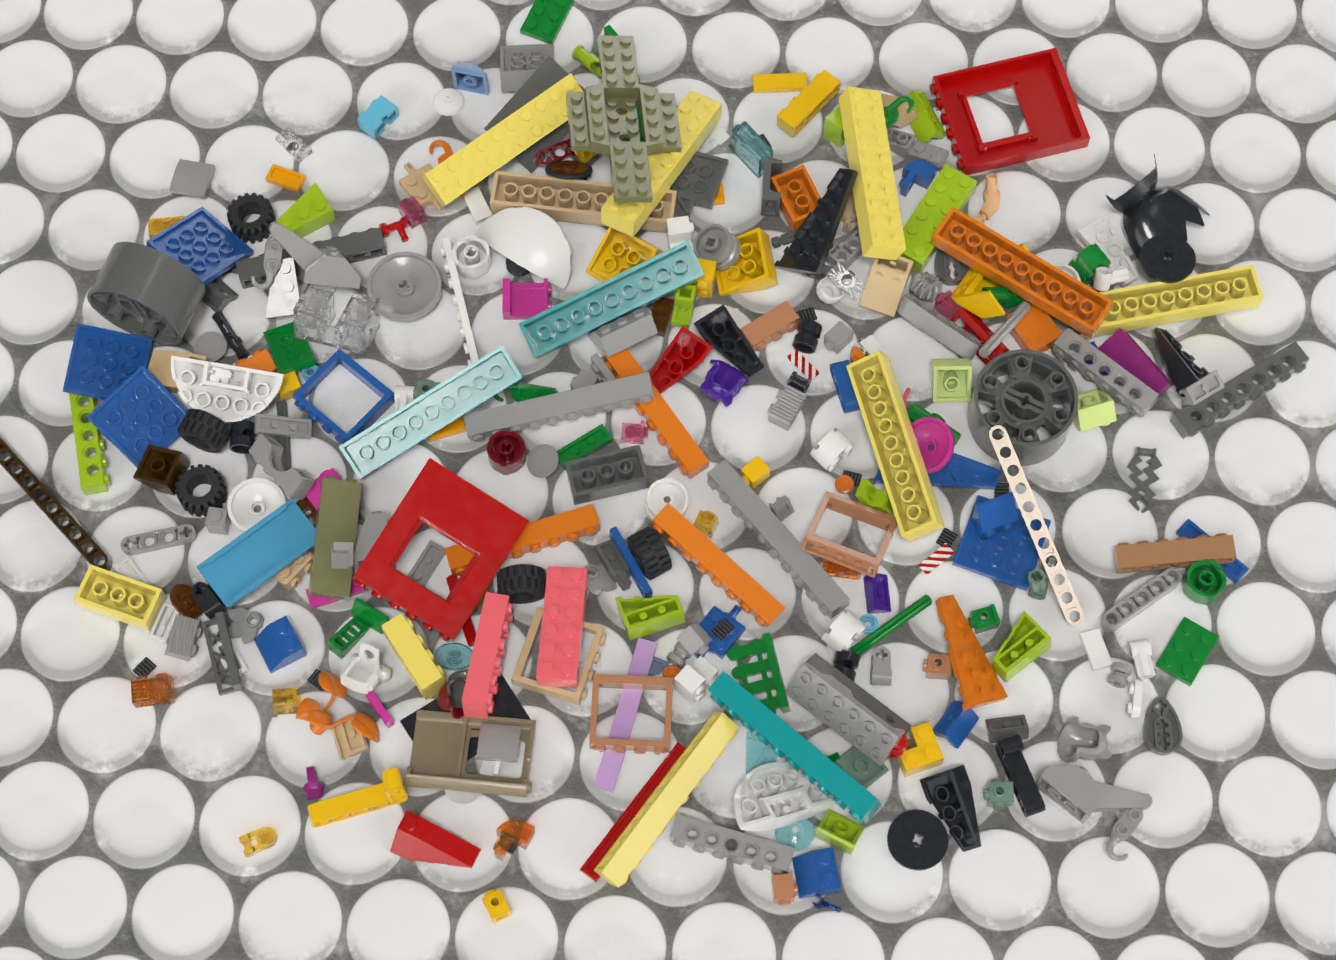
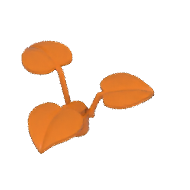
M328 671L321 672L318 681L326 692L332 693L330 700L325 708L321 710V706L316 700L311 698L303 699L297 708L296 719L309 722L310 730L316 735H322L327 728L332 730L333 727L352 720L351 725L358 733L378 743L380 737L377 724L370 716L358 712L355 716H348L332 724V716L327 713V710L336 695L340 698H344L347 695V687L340 683L341 678L336 674Z

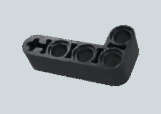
M1016 733L999 739L995 749L1008 781H1013L1014 794L1023 815L1027 818L1045 811L1044 801L1022 753L1024 745L1021 737Z

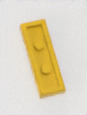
M806 73L753 74L754 93L800 92L807 85Z

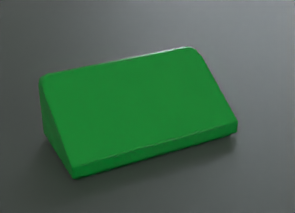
M355 598L351 611L352 617L356 616L373 630L384 634L381 625L388 622L389 617L361 599Z

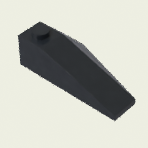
M724 304L693 323L707 343L713 346L748 377L764 368V365Z
M1156 327L1154 332L1171 381L1176 387V392L1180 396L1185 397L1179 391L1203 378L1209 372L1204 367H1198L1193 362L1195 358L1182 351L1183 346L1167 330Z
M961 765L920 779L927 801L930 805H934L939 813L938 817L944 820L950 828L949 832L961 850L965 852L981 847L972 787L965 766Z

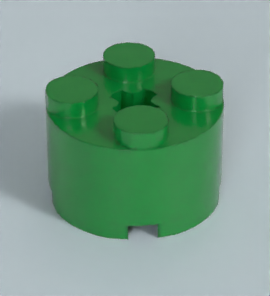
M1096 243L1082 250L1077 255L1078 257L1075 262L1072 259L1068 263L1069 266L1078 272L1081 282L1085 285H1089L1093 281L1092 278L1095 276L1096 268L1108 267L1111 264L1110 259Z
M1212 560L1193 563L1183 578V593L1195 603L1203 605L1212 603L1219 597L1226 586L1227 580L1223 568Z

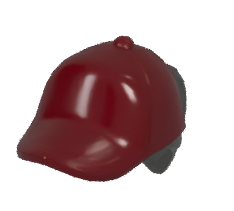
M468 669L453 672L438 692L437 698L440 709L444 712H451L452 717L455 719H460L464 716L462 695Z

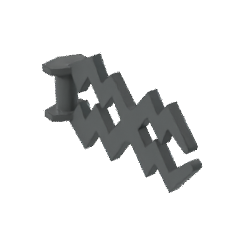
M1136 447L1134 457L1127 466V468L1133 471L1129 477L1137 485V487L1128 492L1132 496L1128 501L1137 511L1140 510L1137 501L1143 499L1148 504L1141 513H1145L1156 506L1150 499L1155 497L1156 494L1149 488V485L1160 479L1153 471L1163 466L1156 456V448ZM1138 455L1151 456V459L1146 461L1150 466L1143 469L1149 476L1144 481L1138 478V476L1143 474L1136 466L1143 461ZM1142 490L1145 495L1140 498L1137 493Z

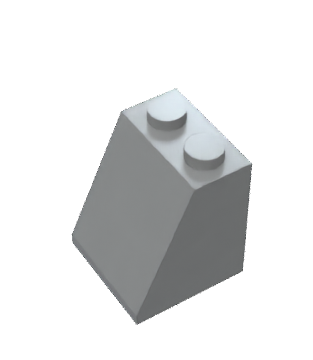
M375 511L366 515L353 555L356 571L387 525L389 519L386 512Z

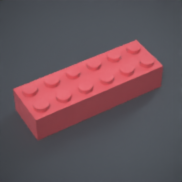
M548 566L536 673L538 686L578 688L588 587L587 568Z
M490 592L485 594L462 695L464 716L488 720L489 713L493 712V695H496L498 690L497 676H501V659L505 658V641L509 640L510 635L508 627L509 623L513 622L514 612H512L513 603H510L509 595Z

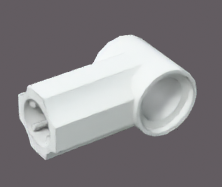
M1122 265L1114 268H1096L1093 288L1099 291H1107L1111 285L1129 280L1130 274L1127 267Z
M395 386V411L415 399L413 398L415 386Z
M1143 639L1128 642V655L1130 659H1133L1137 679L1146 680L1154 677L1155 671L1151 660L1152 650L1149 640Z

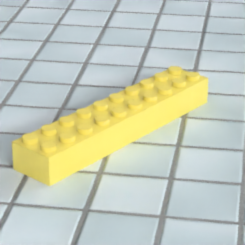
M570 73L421 176L442 207L447 205L568 120L566 92H583L573 75Z
M848 86L838 99L849 169L855 170L858 173L852 190L863 257L897 260L906 250L881 92Z
M690 90L677 107L682 145L681 152H661L648 155L653 196L652 202H614V194L612 193L601 208V223L634 237L721 119L722 103Z
M1247 265L1192 275L1176 283L1158 281L1099 292L1114 302L1112 310L1093 337L1114 334L1119 328L1131 331L1257 308L1264 297L1254 266ZM1075 330L1076 333H1077L1079 336H1081L1082 338H1084V339L1089 338V337L1085 336L1084 334H1082V333L1078 332L1077 330Z
M879 350L847 365L846 367L902 538L912 542L944 528L945 524L889 357Z

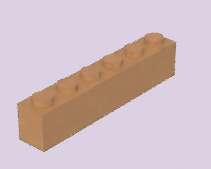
M1219 533L1212 537L1199 535L1192 539L1179 537L1171 541L1159 539L1156 542L1150 543L1146 540L1139 541L1137 544L1123 542L1115 546L1113 551L1116 574L1163 570L1170 567L1184 568L1190 567L1197 561L1204 560L1226 564L1234 563L1236 559L1233 535H1227L1226 533Z

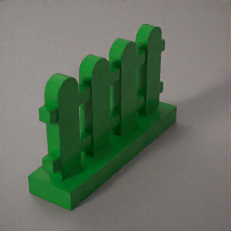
M770 632L762 634L763 640L761 641L755 638L753 639L754 643L739 646L738 643L733 644L734 648L727 652L728 659L730 661H738L739 665L732 669L731 674L736 680L742 679L743 685L741 686L753 696L766 692L767 698L759 701L776 714V709L780 708L783 713L791 712ZM763 653H767V659L763 660ZM757 655L758 661L744 665L743 659ZM771 671L772 677L768 678L767 672ZM762 674L763 680L748 683V677ZM776 690L777 696L773 697L771 691Z

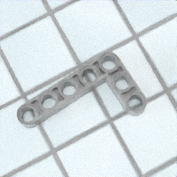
M859 229L842 245L833 240L831 250H829L825 262L833 267H838L837 264L839 262L840 266L842 264V267L844 266L845 269H848L862 255Z

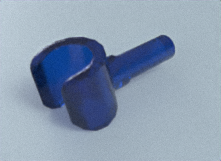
M820 894L815 895L817 899L822 900L820 904L812 902L815 908L822 909L825 907L840 913V907L826 902Z

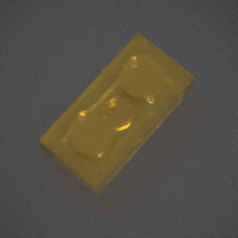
M185 216L148 219L149 237L152 238Z

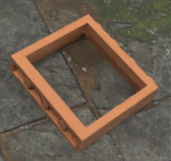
M826 491L805 535L801 550L875 578L896 530L897 520L892 515ZM826 508L886 530L887 533L876 557H871L814 535Z
M593 674L590 749L599 752L613 750L615 753H625V751H634L636 754L654 752L656 755H660V753L666 754V752L670 753L673 677ZM599 688L667 691L664 741L596 738Z

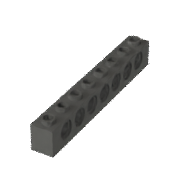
M1295 341L1224 383V388L1198 404L1187 405L1175 412L1170 422L1183 439L1188 436L1193 437L1199 433V429L1204 426L1208 428L1215 423L1216 419L1227 417L1231 410L1242 408L1246 401L1257 399L1261 392L1272 390L1278 382L1281 381L1283 383L1291 378L1293 373H1301L1306 369L1309 357ZM1283 362L1288 363L1290 366H1285ZM1237 390H1242L1244 394L1239 393ZM1222 399H1227L1229 403L1224 402ZM1207 408H1212L1214 412L1208 411ZM1191 417H1196L1199 421H1194Z

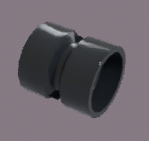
M802 319L799 321L798 333L794 337L792 346L799 352L812 354L816 351L822 326L814 320Z
M247 420L232 422V436L230 437L229 449L239 454H250L249 450L254 444V437L256 436L254 433V422Z
M846 650L836 651L833 660L834 667L852 681H855L856 672L854 670L858 668L860 656Z

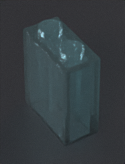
M746 121L732 128L730 149L757 178H760L764 171V159L773 158V150Z

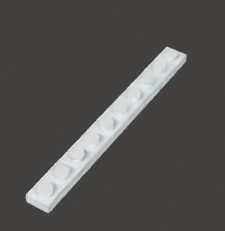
M448 237L442 239L443 246H440L442 257L447 259V262H444L446 273H450L451 278H448L450 289H454L455 294H452V300L454 305H458L459 310L455 312L457 321H462L463 326L459 327L461 337L466 338L467 343H463L465 354H470V359L467 360L469 366L479 359ZM489 400L481 403L483 410L490 409Z

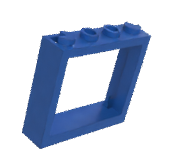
M338 349L292 395L295 401L294 405L301 412L304 410L308 413L307 416L314 423L319 422L322 425L321 428L327 434L332 433L339 444H344L371 427L395 403L394 392L341 349ZM339 364L381 397L373 408L348 433L343 431L305 399Z

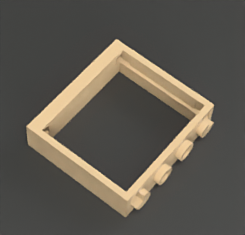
M537 607L511 678L512 685L580 706L581 701L585 700L588 694L587 684L593 680L595 672L592 670L593 664H598V659L601 656L598 650H600L601 646L605 645L607 637L604 627L584 622L583 631L594 634L595 638L576 692L553 686H538L536 680L524 677L542 626L543 609Z

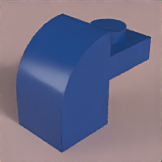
M914 160L907 163L903 167L902 179L899 183L901 187L900 195L906 197L914 183L928 189L936 176L937 166L923 160Z

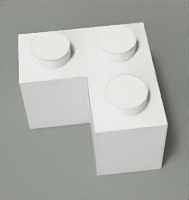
M682 216L666 219L669 249L687 240L692 247V242H694L693 222H689V217Z
M700 656L691 666L687 664L674 678V690L693 705L696 701H701L705 696L706 689L717 679L718 670Z

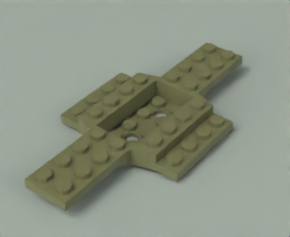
M598 35L601 84L585 87V92H566L571 151H590L609 157L614 202H652L653 196L648 155L661 152H681L682 149L675 93H658V88L639 84L634 36ZM638 101H639V110H640V118H641V127H642L643 142L640 141V133H639V124H638L637 107H636V103H637ZM624 110L626 114L619 115L617 111ZM627 137L629 141H621L619 138Z

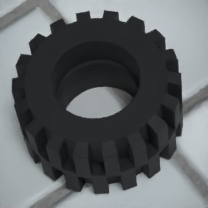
M244 193L245 196H237V200L233 199L231 201L232 205L228 206L229 212H227V220L232 232L245 243L248 241L255 243L257 240L262 242L263 238L267 239L269 237L268 234H271L269 225L276 221L269 200L267 198L264 199L261 194L257 196L256 193L251 195ZM250 214L260 215L256 221H243Z
M191 408L186 412L177 432L186 442L198 449L210 453H220L231 433V429L215 415L200 409Z
M198 464V467L192 465L190 470L185 469L183 470L184 474L178 476L179 481L175 483L177 488L175 493L185 511H188L191 515L195 513L196 517H201V514L207 517L209 507H223L221 503L226 502L227 487L222 476L215 468L211 469L210 465L205 467L202 464ZM201 484L211 485V489L206 495L202 497L191 496L197 486Z
M647 526L627 537V546L647 579L652 580L672 568V561L665 544L651 527Z
M516 564L504 567L497 572V594L509 595L510 603H533L545 597L546 571L542 567L531 564Z

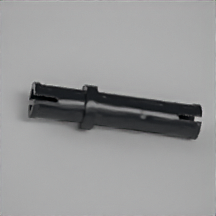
M222 311L214 313L212 319L227 340L228 347L233 349L239 360L248 358L249 353L243 346L241 337L236 335Z

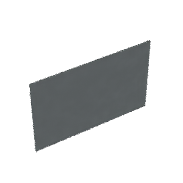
M549 55L484 129L488 131L569 74ZM579 84L583 92H585V89ZM568 120L514 158L532 174L538 167L534 160L537 151L559 143L569 132ZM541 154L539 160L544 161L547 156L543 157Z

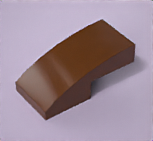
M663 297L654 302L651 315L658 331L655 335L664 337L675 300Z

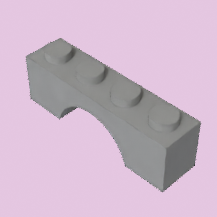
M261 433L249 450L253 460L264 468L263 471L274 479V483L285 491L284 494L288 498L303 500L315 481L305 470L292 467L285 471L282 465L284 447L273 436Z

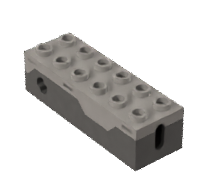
M817 653L802 664L785 692L786 695L879 766L888 758L901 757L903 752L909 747L906 734L912 725Z

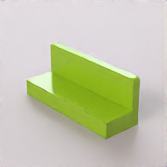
M912 90L908 96L913 98L914 108L919 117L913 120L910 125L918 141L928 143L932 138L943 139L946 136V132L923 91Z

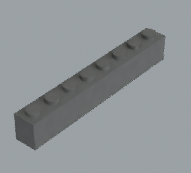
M380 227L369 228L366 231L352 232L349 235L335 236L329 240H319L312 243L318 248H326V246L337 247V250H340L350 264L387 255ZM282 249L281 259L293 258L285 249ZM264 254L236 261L243 289L254 287L251 282V276L255 277V281L258 284H263L266 281V273L263 266ZM296 262V264H297L298 276H299V267H300V265Z

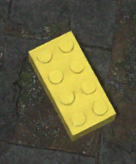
M91 564L74 597L75 602L81 608L149 632L166 599V595L160 588Z
M401 613L381 625L387 641L424 699L427 701L437 695L440 688L445 684L444 682L447 681L444 676L445 674L440 665H437L434 661L435 658L429 649L426 650L422 637L419 633L416 634L413 628L414 625L409 617L404 618Z

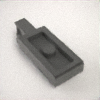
M613 540L595 545L594 550L610 578L613 579V582H618L622 591L630 589L632 583L629 579L631 576L629 573L630 569Z

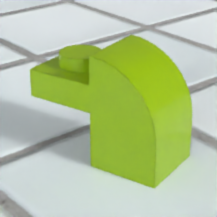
M687 285L676 291L671 326L690 328L697 286Z
M862 479L855 494L859 499L858 503L893 515L894 511L887 490H878L868 479Z

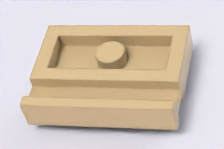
M353 712L349 715L337 719V721L342 720L351 715L355 716L357 713ZM352 720L332 728L340 760L343 761L346 758L369 750L365 736L358 733L352 727Z

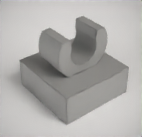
M785 495L777 497L775 503H769L771 511L781 522L795 512L789 498Z

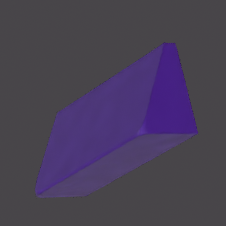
M876 573L875 578L868 575L864 576L867 613L891 612L887 575Z

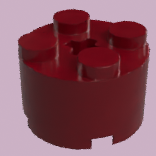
M505 430L498 431L490 437L487 445V454L492 468L503 475H509L520 470L526 462V449L523 438L514 431L509 432Z

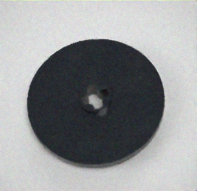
M1164 234L1154 236L1143 244L1139 254V262L1143 271L1152 279L1163 283H1176L1186 279L1193 272L1196 256L1193 248L1185 240L1174 235Z
M910 810L900 814L890 825L887 834V845L890 854L901 866L910 870L922 871L936 866L943 859L948 848V834L941 820L932 813L924 810ZM916 835L918 838L922 837L921 845L917 842L913 843Z

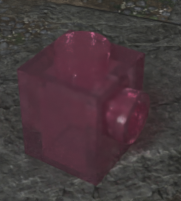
M414 196L405 198L398 204L400 215L405 218L406 223L411 229L427 220L425 210Z

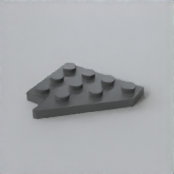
M696 152L670 187L671 190L677 191V201L686 216L690 218L694 205L712 209L729 164L728 159Z

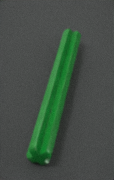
M924 595L852 646L851 651L860 656L930 606L932 599L928 595Z

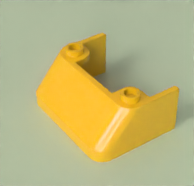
M1024 243L1018 244L1022 248L1028 250ZM970 268L951 294V298L956 304L980 318L988 319L990 317L1004 316L1005 311L991 291L982 292L983 287L1003 286Z

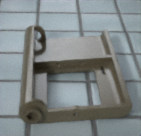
M417 710L410 765L406 770L405 786L527 797V793L531 794L532 782L529 781L536 720L488 716V720L468 716L455 719L450 712ZM481 723L521 726L520 741L525 743L520 778L466 773L470 739L472 737H479Z

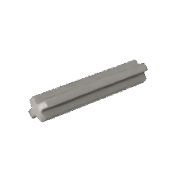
M1023 301L979 349L978 354L983 358H987L1028 313L1031 305Z

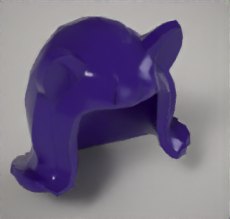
M710 360L709 363L713 364V366L707 372L705 381L700 386V392L707 393L711 400L723 402L724 406L728 407L741 390L742 384H749V380L745 374L730 364L720 360Z

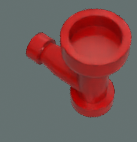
M404 217L389 225L386 223L379 224L384 238L388 237L391 231L397 229L402 242L409 240L404 229L407 228Z

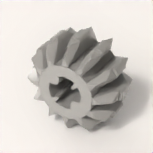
M920 271L919 274L913 277L910 290L919 299L922 298L926 302L928 300L933 302L940 296L943 283L934 274L931 275L927 271L925 273Z

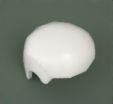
M833 277L821 279L816 287L819 299L826 304H835L844 296L843 286L840 288L838 282L831 280L835 279Z

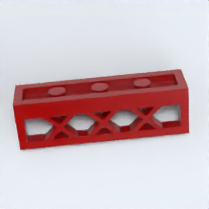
M963 307L951 318V321L955 323L961 317L964 320V330L968 333L969 331H974L981 344H985L994 334L978 316ZM1001 341L988 356L989 360L978 354L979 349L976 355L987 365L993 357H997L1010 350Z

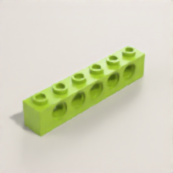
M69 393L81 490L85 496L108 492L110 477L105 467H108L107 457L103 454V450H106L105 441L101 439V432L91 422L84 423L87 420L86 417L99 404L97 405L96 398ZM85 402H89L88 405L82 406ZM89 436H94L91 440H87ZM96 453L95 456L89 457L90 454ZM94 470H98L96 474L91 475Z

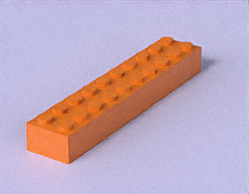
M954 207L951 208L932 235V245L1090 339L1093 338L1112 310L1113 300Z

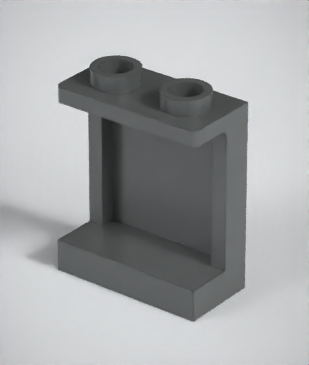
M776 158L764 159L761 216L779 217L781 192H770L771 177L782 173V160Z

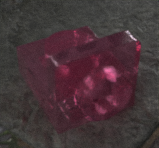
M950 290L940 293L935 299L934 306L937 312L949 320L961 308L951 298L952 292Z
M641 420V424L622 423L621 443L644 445V438H648V427L645 426V420Z

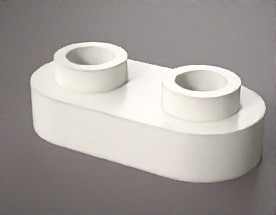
M1134 679L1133 683L1130 682L1128 694L1131 695V702L1128 701L1126 713L1129 714L1130 718L1139 719L1143 680Z

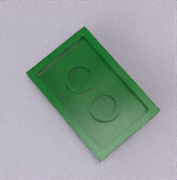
M535 0L520 29V34L553 44L574 5V0Z
M299 320L263 332L280 374L285 375L316 364Z
M1184 617L1155 667L1191 686L1219 636Z

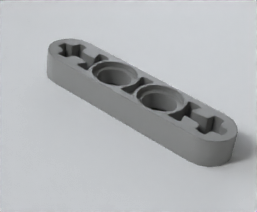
M183 524L127 536L121 541L120 546L126 555L133 556L192 543L197 538V532L192 525ZM187 530L190 531L189 537L184 535ZM171 533L174 535L172 541H163L166 534ZM147 538H154V543L151 546L144 545V541ZM138 540H140L141 548L138 546ZM132 542V549L129 550L127 546H129V543Z

